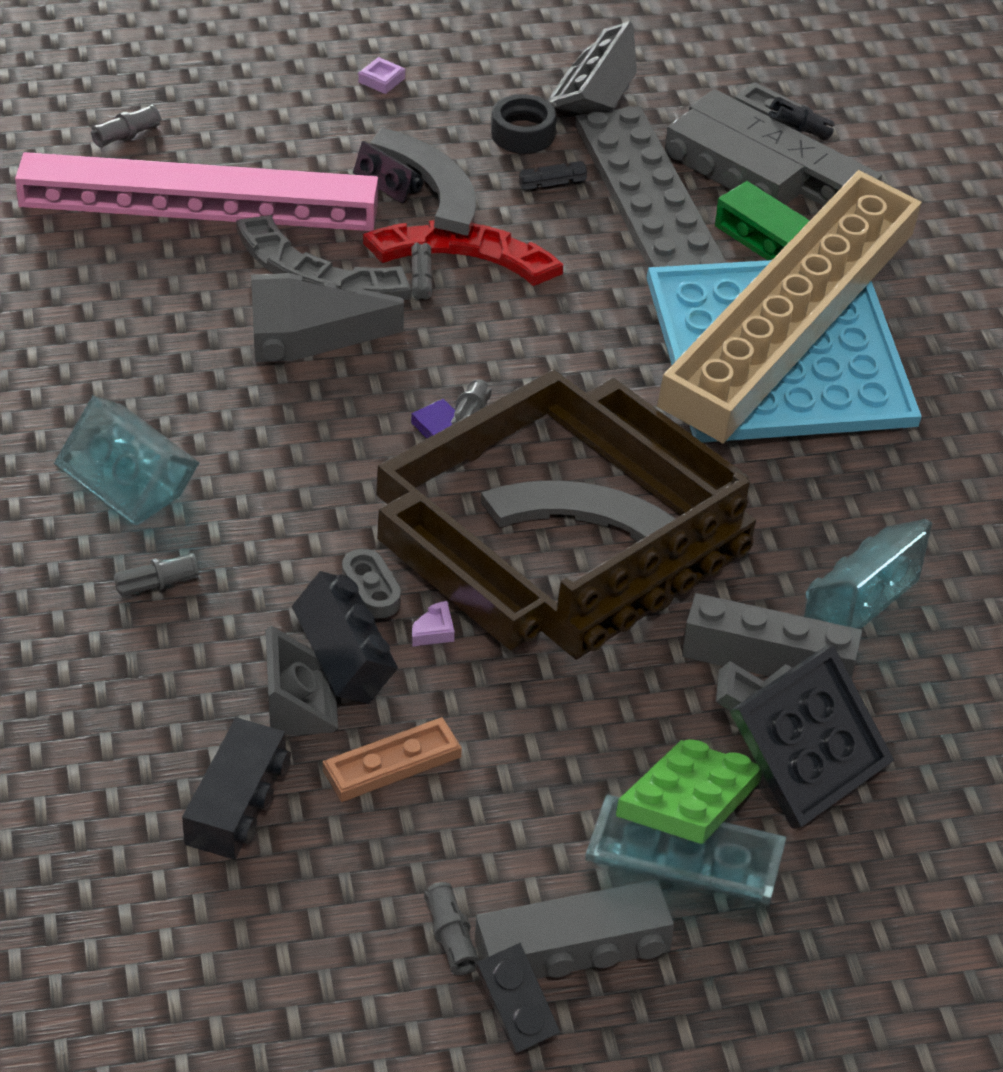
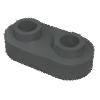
M356 549L349 552L342 561V575L350 577L358 585V592L367 609L371 611L374 618H386L395 614L401 605V589L383 558L377 552L370 549Z

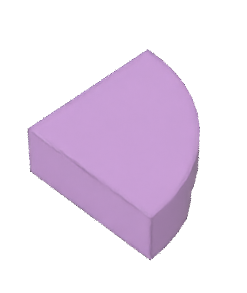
M447 601L428 607V612L414 622L412 646L454 642V628Z

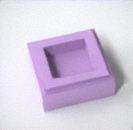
M378 57L358 73L359 83L387 94L405 79V68Z

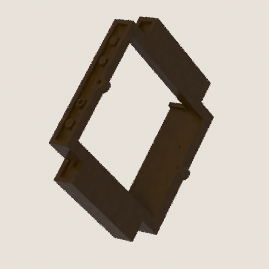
M555 369L378 465L376 496L387 504L380 508L378 513L377 539L510 651L525 641L533 640L540 632H543L575 660L590 651L600 649L607 640L621 631H628L637 621L651 612L656 613L664 610L676 596L686 594L695 584L709 575H716L723 566L737 557H744L754 544L753 534L756 519L745 512L748 505L747 495L750 485L749 476L617 379L612 378L585 393ZM546 414L681 515L572 582L567 577L561 580L558 603L416 489V487L466 459L469 461L476 460L481 456L484 449Z

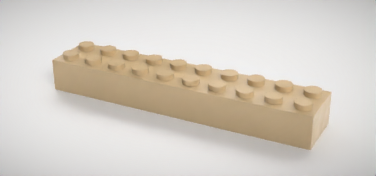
M858 170L663 374L657 407L724 444L913 235L922 202Z

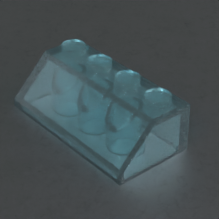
M606 795L586 851L585 860L589 864L771 908L779 877L786 836L723 822L703 844H699L617 817L616 810L620 797Z

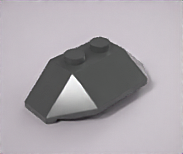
M631 21L603 29L597 36V41L586 48L571 65L547 100L555 109L581 115L593 111L613 110L617 107L618 100L629 88V83L637 73L634 26Z

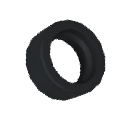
M514 94L504 97L492 109V139L498 146L510 152L524 154L542 151L550 146L555 138L557 118L555 108L549 101L539 96ZM530 121L538 125L520 127L512 125L510 122Z

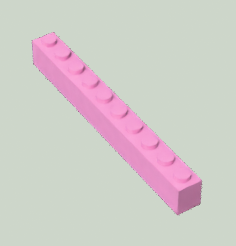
M24 152L15 177L19 207L230 222L272 215L276 225L373 231L378 207L377 176Z

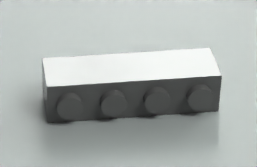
M691 109L667 126L665 152L668 157L732 190L748 181L785 205L800 194L804 166L695 109Z
M695 593L686 623L682 657L724 666L731 661L748 672L770 677L785 664L793 668L823 647L834 645L852 679L862 630Z
M656 879L476 915L475 945L481 961L515 944L521 943L536 979L548 976L563 977L573 971L593 967L607 968L617 962L637 958L651 959L662 953L670 952L674 923Z

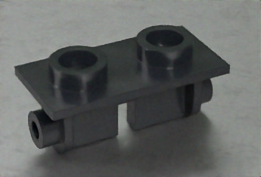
M362 141L353 169L355 175L377 176L378 189L401 203H405L408 193L413 191L419 192L422 189L424 182L419 173L366 141Z

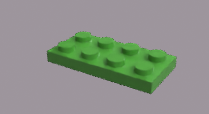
M681 740L619 798L616 816L703 844L760 783L762 772L757 763L751 762L750 758L743 754H725L709 749V746L702 741Z

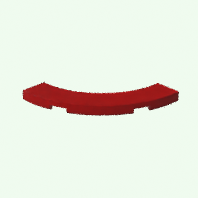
M435 220L429 221V225L407 227V223H401L363 234V244L381 263L412 256V246L415 243L421 245L427 243L431 246V254H458L491 261L515 272L532 286L563 274L564 264L551 253L535 243L529 242L526 244L511 238L512 233L490 226L473 223L469 235L466 236L437 229L434 227Z

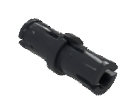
M777 97L769 107V109L777 111V113L769 112L771 118L791 125L792 129L800 133L802 131L807 132L825 141L834 132L833 128L826 126H835L833 120L814 113L812 108L806 105H802V107L797 106L781 97Z

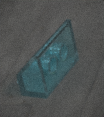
M92 395L54 464L131 524L138 525L182 495L200 462L122 404Z
M927 519L886 526L874 537H867L857 551L848 558L842 557L831 572L822 579L820 577L816 578L809 585L805 594L807 604L804 617L857 629L864 627L919 581L932 522Z

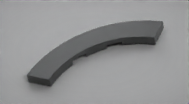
M381 128L370 144L407 167H414L422 173L421 177L430 185L435 193H438L439 209L435 215L434 227L466 236L469 235L475 219L476 195L470 179L462 168L447 155L423 141L400 132Z
M272 215L236 220L238 235L248 252L258 263L273 274L291 273L302 276V281L319 285H322L324 281L336 283L337 289L356 292L359 289L400 297L403 300L411 299V288L402 266L388 268L354 266L353 271L333 267V262L318 258L307 252L302 254L293 248L291 241L284 236L275 224Z
M561 480L532 481L501 486L481 492V504L500 528L529 520L549 519L550 514L574 515L575 520L605 527L611 524L622 528L630 533V538L639 542L676 519L659 507L636 496L605 486Z

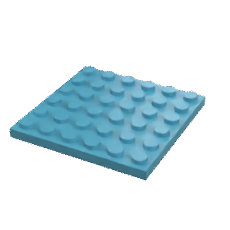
M772 260L648 267L647 282L672 365ZM872 281L866 285L726 441L919 427L922 416ZM690 425L692 435L701 442L717 441Z

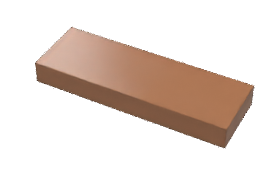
M443 717L324 760L322 761L323 772L339 800L344 802L461 758L462 747Z

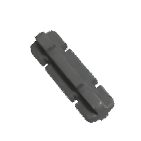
M415 243L412 246V296L417 300L421 298L428 300L432 296L431 246L427 243L422 245Z

